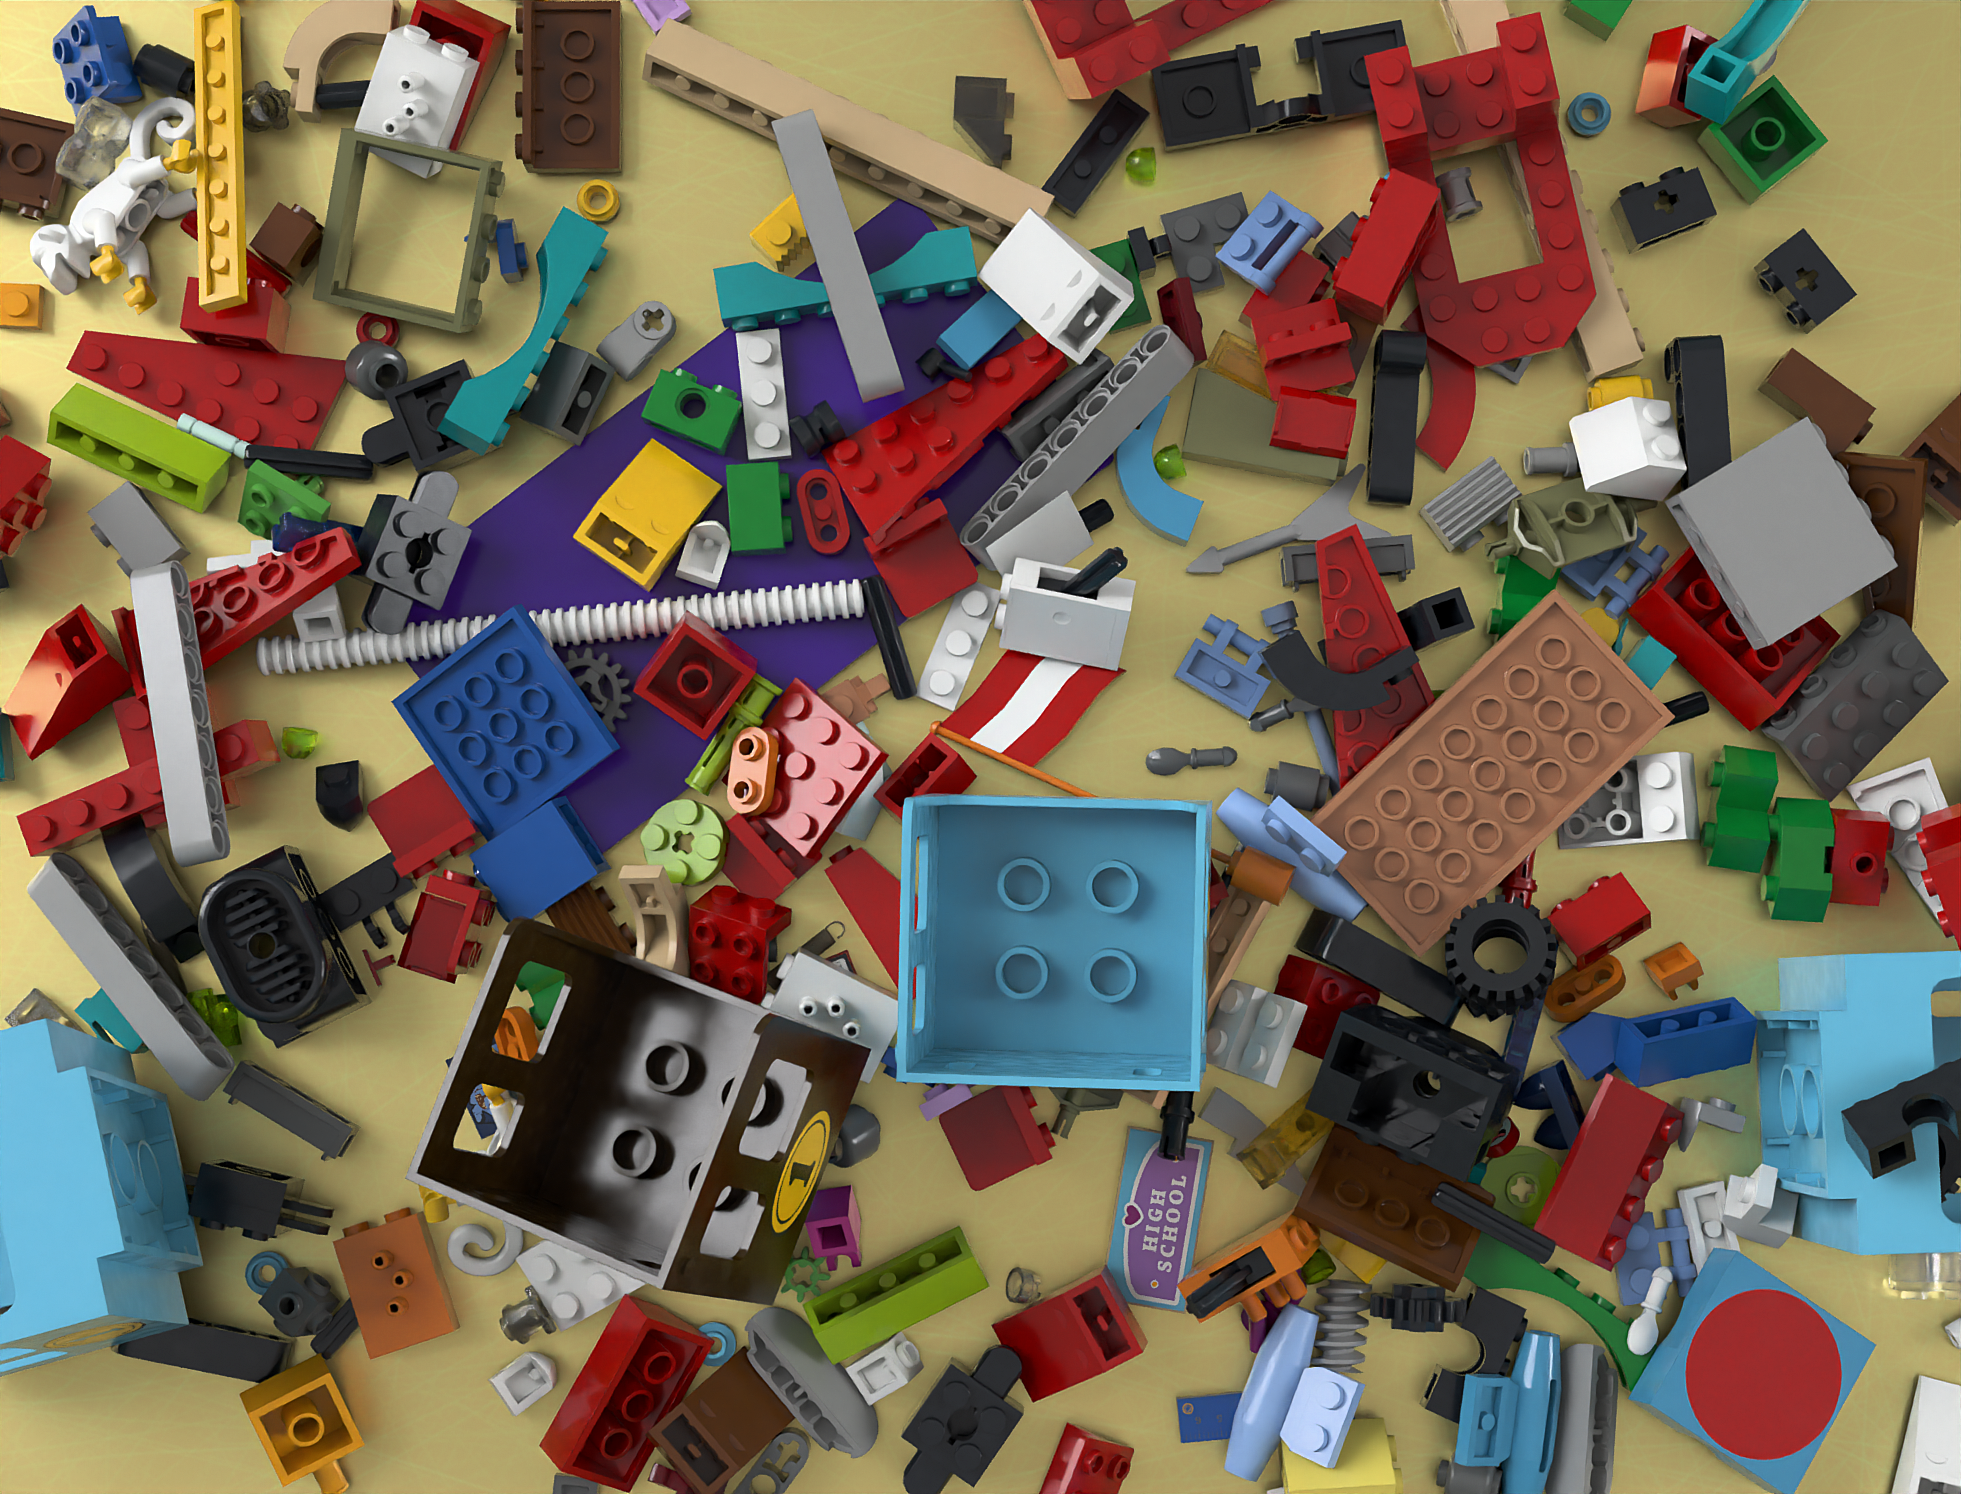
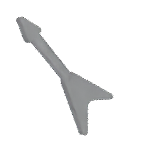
M1358 464L1298 515L1291 524L1217 550L1215 546H1211L1186 568V572L1189 574H1220L1224 570L1223 566L1295 540L1299 542H1316L1353 524H1357L1363 539L1391 537L1389 532L1353 517L1348 510L1349 502L1366 469L1365 465Z

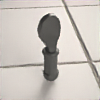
M1294 696L1290 702L1282 699L1279 704L1260 713L1256 712L1249 719L1248 725L1254 732H1264L1268 727L1287 718L1292 719L1294 712H1311L1321 707L1308 704Z
M1229 746L1202 750L1192 748L1191 753H1184L1175 748L1163 747L1149 753L1145 763L1148 770L1152 773L1166 776L1175 774L1186 765H1192L1193 769L1218 765L1227 767L1235 763L1238 755Z

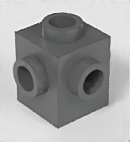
M306 1267L283 1268L258 1303L274 1318L273 1323L280 1332L289 1337L317 1335L325 1330L333 1319L331 1313L340 1303V1300L330 1291L331 1285L326 1279L310 1272Z

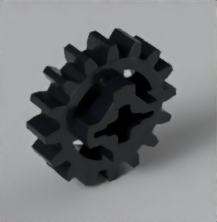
M1393 1283L1392 1293L1371 1294L1370 1315L1382 1319H1391V1329L1424 1333L1444 1332V1323H1463L1466 1321L1467 1300L1445 1296L1446 1289L1441 1286L1419 1283Z

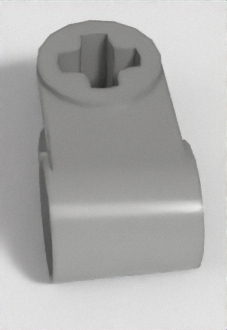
M658 301L645 302L602 340L596 352L609 365L616 368V372L628 382L637 376L648 365L653 356L672 339L677 327L675 318L663 303ZM653 315L658 319L664 315L661 318L664 327L660 331H657L655 328L649 329L650 325L647 322L649 316Z

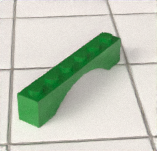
M1483 1231L1481 1232L1463 1276L1484 1290L1509 1288L1532 1291L1554 1298L1571 1308L1591 1326L1603 1341L1616 1366L1622 1387L1632 1393L1658 1347L1655 1344L1650 1352L1644 1355H1637L1629 1350L1627 1344L1628 1331L1635 1320L1630 1317L1628 1322L1624 1323L1612 1314L1617 1308L1612 1303L1595 1292L1591 1298L1579 1292L1576 1288L1580 1281L1558 1267L1553 1274L1540 1265L1538 1261Z

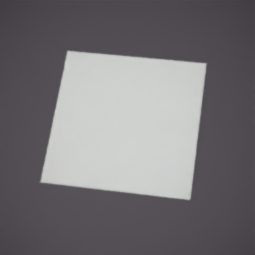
M1066 490L985 549L1003 579L1004 573L1013 574L1016 557L1064 566L1092 546L1094 542Z

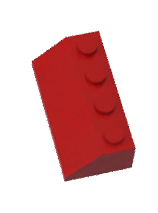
M1606 1073L1533 1229L1554 1240L1556 1246L1611 1272L1615 1263L1619 1262L1625 1253L1626 1239L1633 1224L1638 1222L1643 1215L1645 1198L1652 1184L1662 1174L1664 1168L1663 1160L1670 1145L1678 1139L1681 1133L1682 1119L1685 1113L1669 1103Z
M624 1294L539 1446L561 1472L629 1493L655 1448L645 1434L680 1404L715 1341L662 1307Z

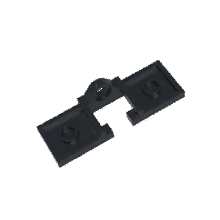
M1402 20L1320 34V30L1311 31L1307 37L1295 38L1293 44L1297 64L1314 61L1320 91L1318 95L1308 93L1306 97L1290 98L1277 103L1271 100L1257 106L1250 72L1260 70V56L1258 46L1245 47V43L1236 45L1234 50L1168 61L1150 70L1165 151L1375 114L1376 111L1364 56L1406 46Z

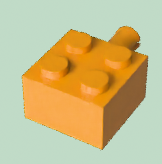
M321 1353L239 1394L250 1421L283 1487L313 1473L322 1494H342L347 1490L349 1483L344 1477L337 1459L357 1450L365 1444Z

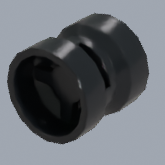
M826 400L816 404L813 407V411L808 415H797L788 420L793 433L808 458L820 453L822 446L828 442L837 443L846 438L841 424Z

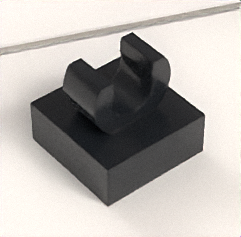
M1144 226L1127 231L1126 239L1139 280L1153 277L1157 267L1155 261L1170 257L1173 251L1168 234L1148 240Z

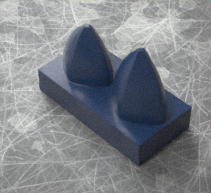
M1561 1059L1547 1064L1522 1082L1514 1093L1513 1105L1529 1110L1552 1108L1554 1110V1113L1548 1116L1539 1126L1534 1141L1550 1149H1569L1570 1151L1586 1116L1564 1060Z

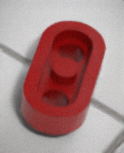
M810 470L800 478L797 484V497L807 538L811 547L816 552L826 556L836 555L847 547L851 535L839 483L836 477L826 470ZM816 486H823L827 490V495L822 500H815L811 497L812 489ZM827 527H832L837 531V537L830 542L824 541L821 538V532Z

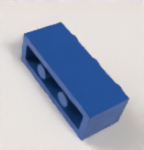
M1733 996L1621 1020L1614 1064L1637 1088L1649 1087L1662 1082L1690 1078L1694 1075L1748 1064L1751 1061L1758 1019Z

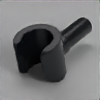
M933 347L915 361L922 368V373L931 381L941 372L965 382H970L972 379L971 372L952 365Z

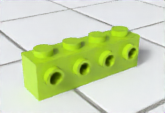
M76 383L50 411L47 443L202 514L227 483L231 453L82 384Z
M959 1225L802 1305L816 1339L832 1365H835L990 1286L974 1251Z

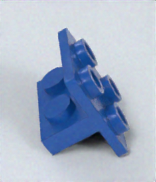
M93 5L83 6L53 38L52 45L54 59L60 64L64 77L65 96L67 101L72 104L76 117H85L96 105L136 102L142 96L137 76L133 73V62L119 16L97 17Z

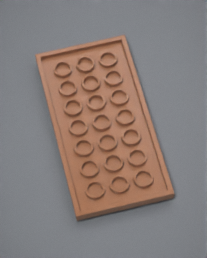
M1553 589L1314 814L1309 821L1347 852L1336 870L1420 958L1450 930V924L1454 918H1461V910L1469 905L1473 908L1477 904L1478 899L1485 897L1673 720L1675 716L1556 589Z

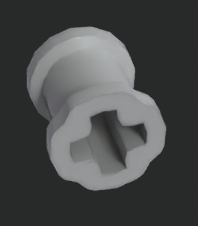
M1470 167L1451 170L1435 178L1437 187L1442 190L1448 209L1445 213L1447 221L1461 220L1483 209L1481 201H1476L1469 180L1472 174Z

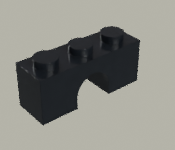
M1961 1058L1953 1062L1944 1063L1931 1072L1910 1081L1901 1082L1888 1091L1867 1100L1858 1101L1851 1107L1841 1111L1846 1141L1873 1179L1916 1161L1912 1129L1920 1124L1929 1122L1943 1124L1961 1141Z
M1474 1284L1471 1285L1465 1298L1467 1300L1466 1321L1463 1323L1455 1322L1454 1324L1474 1334L1479 1344L1478 1358L1471 1367L1462 1371H1453L1436 1364L1419 1403L1425 1409L1457 1424L1460 1421L1465 1375L1499 1374L1506 1376L1510 1365V1359L1506 1358L1512 1342L1518 1343L1521 1340L1528 1324V1319L1524 1318L1527 1309Z

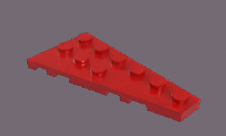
M87 330L84 331L66 367L67 370L177 422L180 416L185 413L196 418L197 421L205 422L239 438L240 441L243 440L252 445L315 450L348 382L345 373L346 360ZM291 474L297 478L299 476L298 474Z
M1037 333L969 370L972 373L970 382L955 378L821 451L826 463L875 546L887 537L885 530L899 517L905 520L916 510L913 504L928 490H937L984 446L982 440L995 427L1002 429L1012 420L1011 412L1024 400H1033L1069 366L1061 350Z
M1353 524L1316 541L1315 552L1327 668L1344 674L1358 672L1402 646L1411 645L1357 524ZM1419 662L1410 666L1414 673L1401 682L1392 686L1388 680L1382 683L1391 699L1379 705L1361 710H1332L1340 790L1436 700Z
M338 527L297 542L292 551L276 556L270 552L259 556L258 564L244 569L239 565H235L189 582L203 671L362 565L351 535L344 528ZM121 607L111 611L137 699L149 708L134 609L129 611L125 607Z

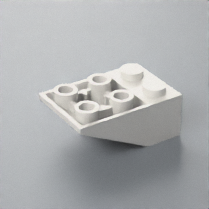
M1031 207L977 273L978 277L1041 336L1080 365L1134 300L1133 286L1129 280Z
M1669 752L1633 756L1558 827L1560 849L1699 840L1701 837L1693 753Z
M1919 1375L1892 1494H1961L1960 1385Z

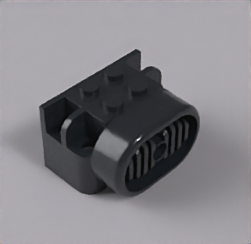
M283 845L226 873L222 878L210 884L202 894L198 913L200 940L228 999L247 1018L256 1021L259 1030L265 1037L274 1042L277 1049L372 1003L333 920L318 897L320 893L299 849L288 845ZM268 933L275 941V950L271 956L263 958L259 953L258 943L261 937Z
M1361 1003L1341 1011L1305 1109L1357 1132L1356 1138L1366 1144L1373 1146L1383 1144L1396 1150L1395 1155L1407 1163L1420 1165L1422 1162L1466 1183L1473 1167L1483 1161L1493 1138L1499 1134L1502 1124L1508 1117L1522 1072L1515 1066L1505 1062L1498 1052L1484 1042L1453 1028H1448L1435 1020L1422 1016L1405 1017L1379 1005ZM1429 1071L1433 1072L1432 1079H1439L1440 1090L1433 1088L1429 1083Z

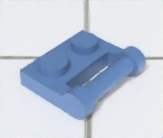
M1270 190L1215 257L1225 267L1264 294L1269 295L1277 286L1274 281L1310 238L1316 239L1324 230V227L1314 217L1306 212H1302Z

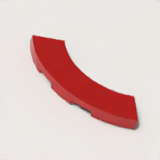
M1419 304L1400 326L1404 331L1426 332ZM1427 338L1425 361L1431 375L1432 398L1428 417L1416 439L1415 448L1442 471L1446 472L1461 450L1471 427L1475 409L1476 379L1473 365L1444 346H1440Z

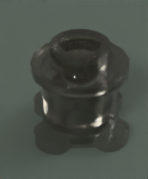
M268 81L259 82L255 85L254 90L244 92L242 94L243 126L250 132L255 133L266 131L271 125L277 131L286 129L289 125L287 114L288 108L291 106L290 92L286 89H275Z
M532 1285L525 1288L527 1298L514 1306L507 1304L502 1307L503 1317L499 1319L505 1336L510 1341L517 1340L523 1345L530 1341L532 1334L541 1329H544L547 1334L556 1331L553 1318Z

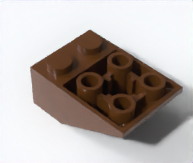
M1961 393L1900 455L1903 457L1928 459L1925 501L1954 527L1961 520Z
M745 1346L645 1434L695 1494H714L795 1419L794 1415L752 1366L747 1357L749 1350Z

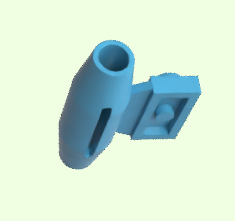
M1525 1330L1510 1378L1499 1374L1465 1375L1454 1462L1464 1466H1499L1500 1463L1503 1470L1501 1476L1502 1494H1543L1553 1461L1562 1393L1560 1335L1540 1330Z

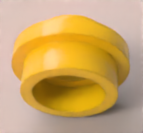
M591 180L585 183L577 194L578 209L582 216L591 222L601 223L608 221L614 217L619 209V194L616 188L605 180ZM595 196H604L606 204L602 208L596 209L591 206V201Z

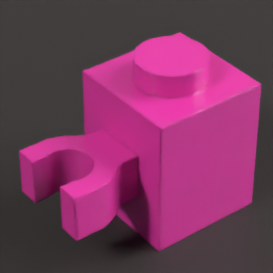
M852 1186L818 1190L805 1220L815 1258L827 1256L826 1264L828 1271L837 1270V1256L839 1255L848 1256L851 1259L853 1268L860 1267L862 1261L859 1247L861 1218Z

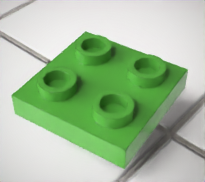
M257 459L247 471L237 522L245 526L252 534L261 536L266 540L281 541L295 545L297 542L325 532L332 503L318 496L324 489V483L319 476H314L309 483L306 482L310 477L309 475H299L293 481Z

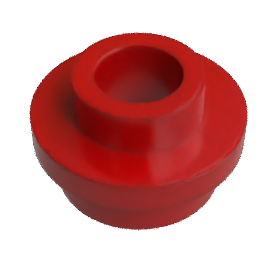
M367 312L357 323L356 335L360 343L375 340L381 341L393 348L399 339L400 328L395 318ZM378 325L385 326L386 333L382 338L375 339L372 337L374 327Z

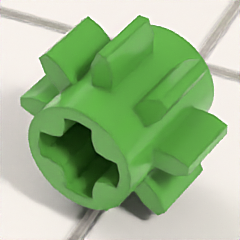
M808 1246L803 1248L801 1257L795 1258L792 1254L789 1262L790 1265L784 1275L787 1283L782 1287L781 1293H786L790 1289L796 1291L797 1300L800 1303L805 1297V1292L810 1290L815 1296H820L822 1292L817 1285L818 1281H826L831 1278L829 1273L821 1272L819 1266L826 1257H820L816 1260L809 1257ZM798 1264L801 1268L808 1265L811 1266L813 1272L810 1275V1280L813 1283L808 1284L804 1280L796 1283L793 1279L797 1272L794 1265Z

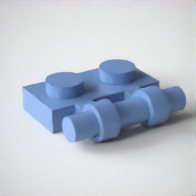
M1638 527L1636 542L1631 552L1626 553V546L1566 565L1560 572L1559 577L1591 602L1598 597L1602 590L1611 595L1612 600L1604 608V612L1610 618L1618 620L1623 612L1639 599L1638 594L1649 581H1655L1663 571L1661 566L1669 557V553L1659 545H1656L1649 554L1641 550L1638 546L1643 542L1647 533ZM1627 561L1635 568V571L1624 583L1615 575Z
M1210 614L1203 629L1217 636L1212 646L1196 638L1174 677L1248 720L1271 682L1256 673L1263 663L1257 652L1271 643L1262 638L1260 641H1257L1238 630L1239 625L1230 619H1227L1225 622ZM1228 644L1250 656L1245 666L1223 654Z
M1681 1207L1665 1209L1667 1226L1655 1228L1653 1212L1650 1211L1643 1212L1639 1221L1633 1224L1626 1239L1625 1253L1621 1260L1614 1265L1621 1305H1633L1645 1301L1653 1279L1652 1274L1657 1268L1662 1267L1658 1243L1670 1241L1674 1265L1665 1267L1672 1271L1673 1280L1677 1282L1679 1297L1687 1296L1694 1283V1278L1697 1277L1696 1265L1691 1263L1687 1242L1690 1236L1688 1226L1684 1224Z

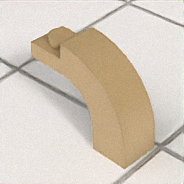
M330 0L315 9L300 24L287 47L283 68L291 79H298V82L292 83L290 102L291 107L295 108L303 122H321L322 109H320L319 104L316 102V90L320 84H325L329 67L341 53L358 45L383 46L387 33L399 28L401 5L398 0Z
M623 865L618 879L635 918L637 931L636 957L690 978L691 966L688 955L690 913L682 884L670 882L664 865Z

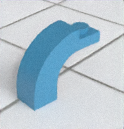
M1166 395L1139 424L1140 429H1134L1116 448V477L1121 494L1133 515L1156 535L1185 547L1204 501L1174 490L1161 479L1155 469L1152 458V446L1171 398Z

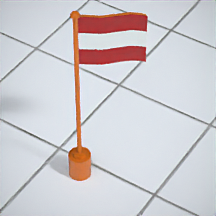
M1008 649L975 693L945 721H934L931 723L929 731L935 735H942L1074 796L1098 797L1034 767L1067 738L1098 695L1127 671L1120 667L1115 671ZM1249 845L1245 848L1244 852L1236 850L1232 857L1211 848V857L1228 865L1226 874L1232 876L1231 886L1273 905L1280 906L1292 882L1296 866Z

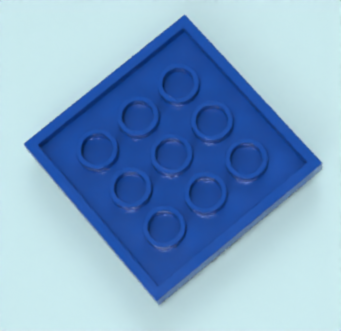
M522 604L510 608L391 701L487 842L549 802L621 748Z

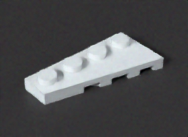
M1927 757L1848 785L1845 789L1860 810L1881 812L1890 821V826L1894 827L1895 833L1894 845L1890 853L1939 922L1937 912L1944 909L1939 896L1930 897L1924 885L1921 871L1928 868L1916 833L1923 831L1921 816L1947 808L1948 805L1931 760Z

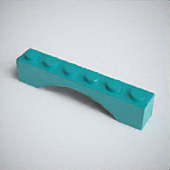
M1754 0L1739 22L1724 37L1707 48L1689 73L1684 107L1723 125L1811 0Z
M563 206L536 254L540 274V302L536 321L528 339L503 364L484 375L464 381L437 431L481 456L485 454L490 444L497 448L499 447L511 426L504 422L510 408L518 412L528 396L530 389L523 385L530 373L538 377L550 354L543 349L549 338L558 341L570 319L563 316V313L569 303L577 307L589 284L582 281L588 269L596 272L608 252L601 245L609 232Z
M969 226L926 233L910 251L893 264L868 275L878 307H884L886 305L885 301L902 298L903 303L921 302L928 299L927 294L941 291L945 292V296L962 295L970 292L971 286H977V271ZM757 262L713 269L723 325L725 328L733 327L735 332L758 328V322L775 320V324L778 325L791 324L800 321V315L817 313L818 317L821 318L834 316L824 283L797 280L776 273Z

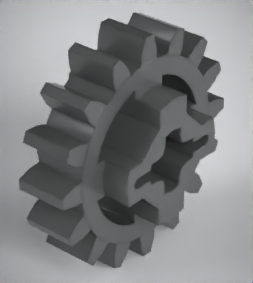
M586 648L583 658H579L573 649L569 650V661L565 664L563 663L569 673L579 668H590L587 669L583 676L573 679L581 690H586L589 685L592 686L590 692L602 704L599 705L595 702L590 704L596 713L599 712L605 715L601 720L607 729L615 734L617 728L613 721L616 718L621 720H627L628 715L621 710L622 704L633 703L632 697L623 694V690L632 685L629 679H618L624 668L619 663L609 668L610 656L605 652L598 660H595L594 652L591 648ZM606 675L613 686V701L606 698L602 686Z

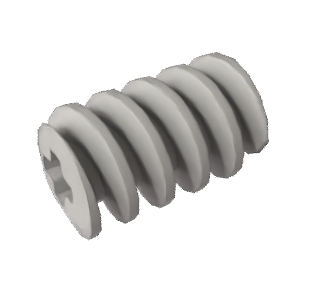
M1327 1279L1330 1281V1284L1317 1288L1316 1293L1328 1298V1302L1316 1305L1314 1309L1326 1316V1320L1318 1322L1317 1330L1324 1333V1338L1314 1340L1313 1347L1323 1351L1322 1356L1311 1358L1310 1364L1316 1367H1327L1337 1372L1363 1373L1352 1367V1365L1365 1362V1355L1355 1350L1354 1347L1367 1344V1337L1355 1330L1368 1327L1369 1320L1357 1314V1312L1370 1309V1302L1359 1297V1294L1372 1291V1285L1349 1280Z

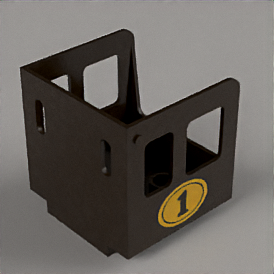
M518 916L507 925L500 938L405 1179L659 1289L773 1306L871 1049L630 954L534 919ZM528 961H532L564 972L565 980L535 1056L531 1060L526 1061L493 1052L492 1042L519 973ZM479 1084L517 1092L518 1095L516 1106L501 1144L492 1155L454 1148L453 1144L471 1094Z

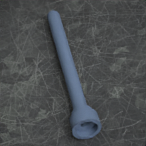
M1293 600L1261 611L1266 628L1271 627L1272 633H1277L1279 639L1293 631L1294 627L1297 626L1295 618L1299 616ZM1320 708L1311 712L1304 711L1324 773L1330 776L1329 788L1334 797L1340 791L1337 756L1322 710Z

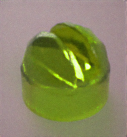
M1141 147L1128 154L1125 170L1133 180L1140 182L1156 180V154L1154 147Z
M1176 443L1163 447L1157 452L1153 463L1160 477L1167 480H1176L1187 476Z
M284 727L281 739L283 751L291 759L308 758L316 747L318 732L307 728Z
M1318 1248L1304 1266L1300 1268L1301 1276L1306 1285L1317 1284L1330 1277L1336 1271V1266L1330 1255L1325 1250Z

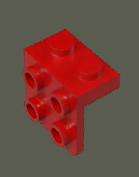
M928 497L916 501L913 504L916 510L905 520L901 518L885 530L887 537L877 546H875L870 536L863 539L867 552L878 572L883 577L899 610L906 618L915 617L970 587L978 580V572L948 519V512L940 497L930 502Z
M434 764L371 801L367 806L369 816L396 859L392 864L400 877L404 879L415 878L416 881H420L439 869L436 863L450 855L454 859L464 855L476 846L474 840L482 836L473 819H471Z
M444 869L443 876L430 874L425 892L467 904L446 968V972L454 975L466 974L469 967L476 968L479 962L483 944L477 941L482 926L489 927L493 919L496 902L491 901L493 893L490 890L474 886L476 877Z
M715 885L690 905L688 955L691 966L690 978L753 1003H760L764 1000L767 990L769 942L791 924L792 909L776 904L769 898H757L738 892L736 888L731 886Z
M1288 954L1285 965L1280 970L1278 983L1273 993L1308 1006L1292 1047L1322 1060L1341 1011L1361 1003L1377 1005L1380 999L1379 991L1361 981L1320 963Z
M997 1085L940 1114L939 1122L972 1190L981 1191L1035 1164L1038 1166L1053 1159L1049 1149L1057 1145L1046 1122L1038 1126L1030 1109L1038 1105L1029 1086Z

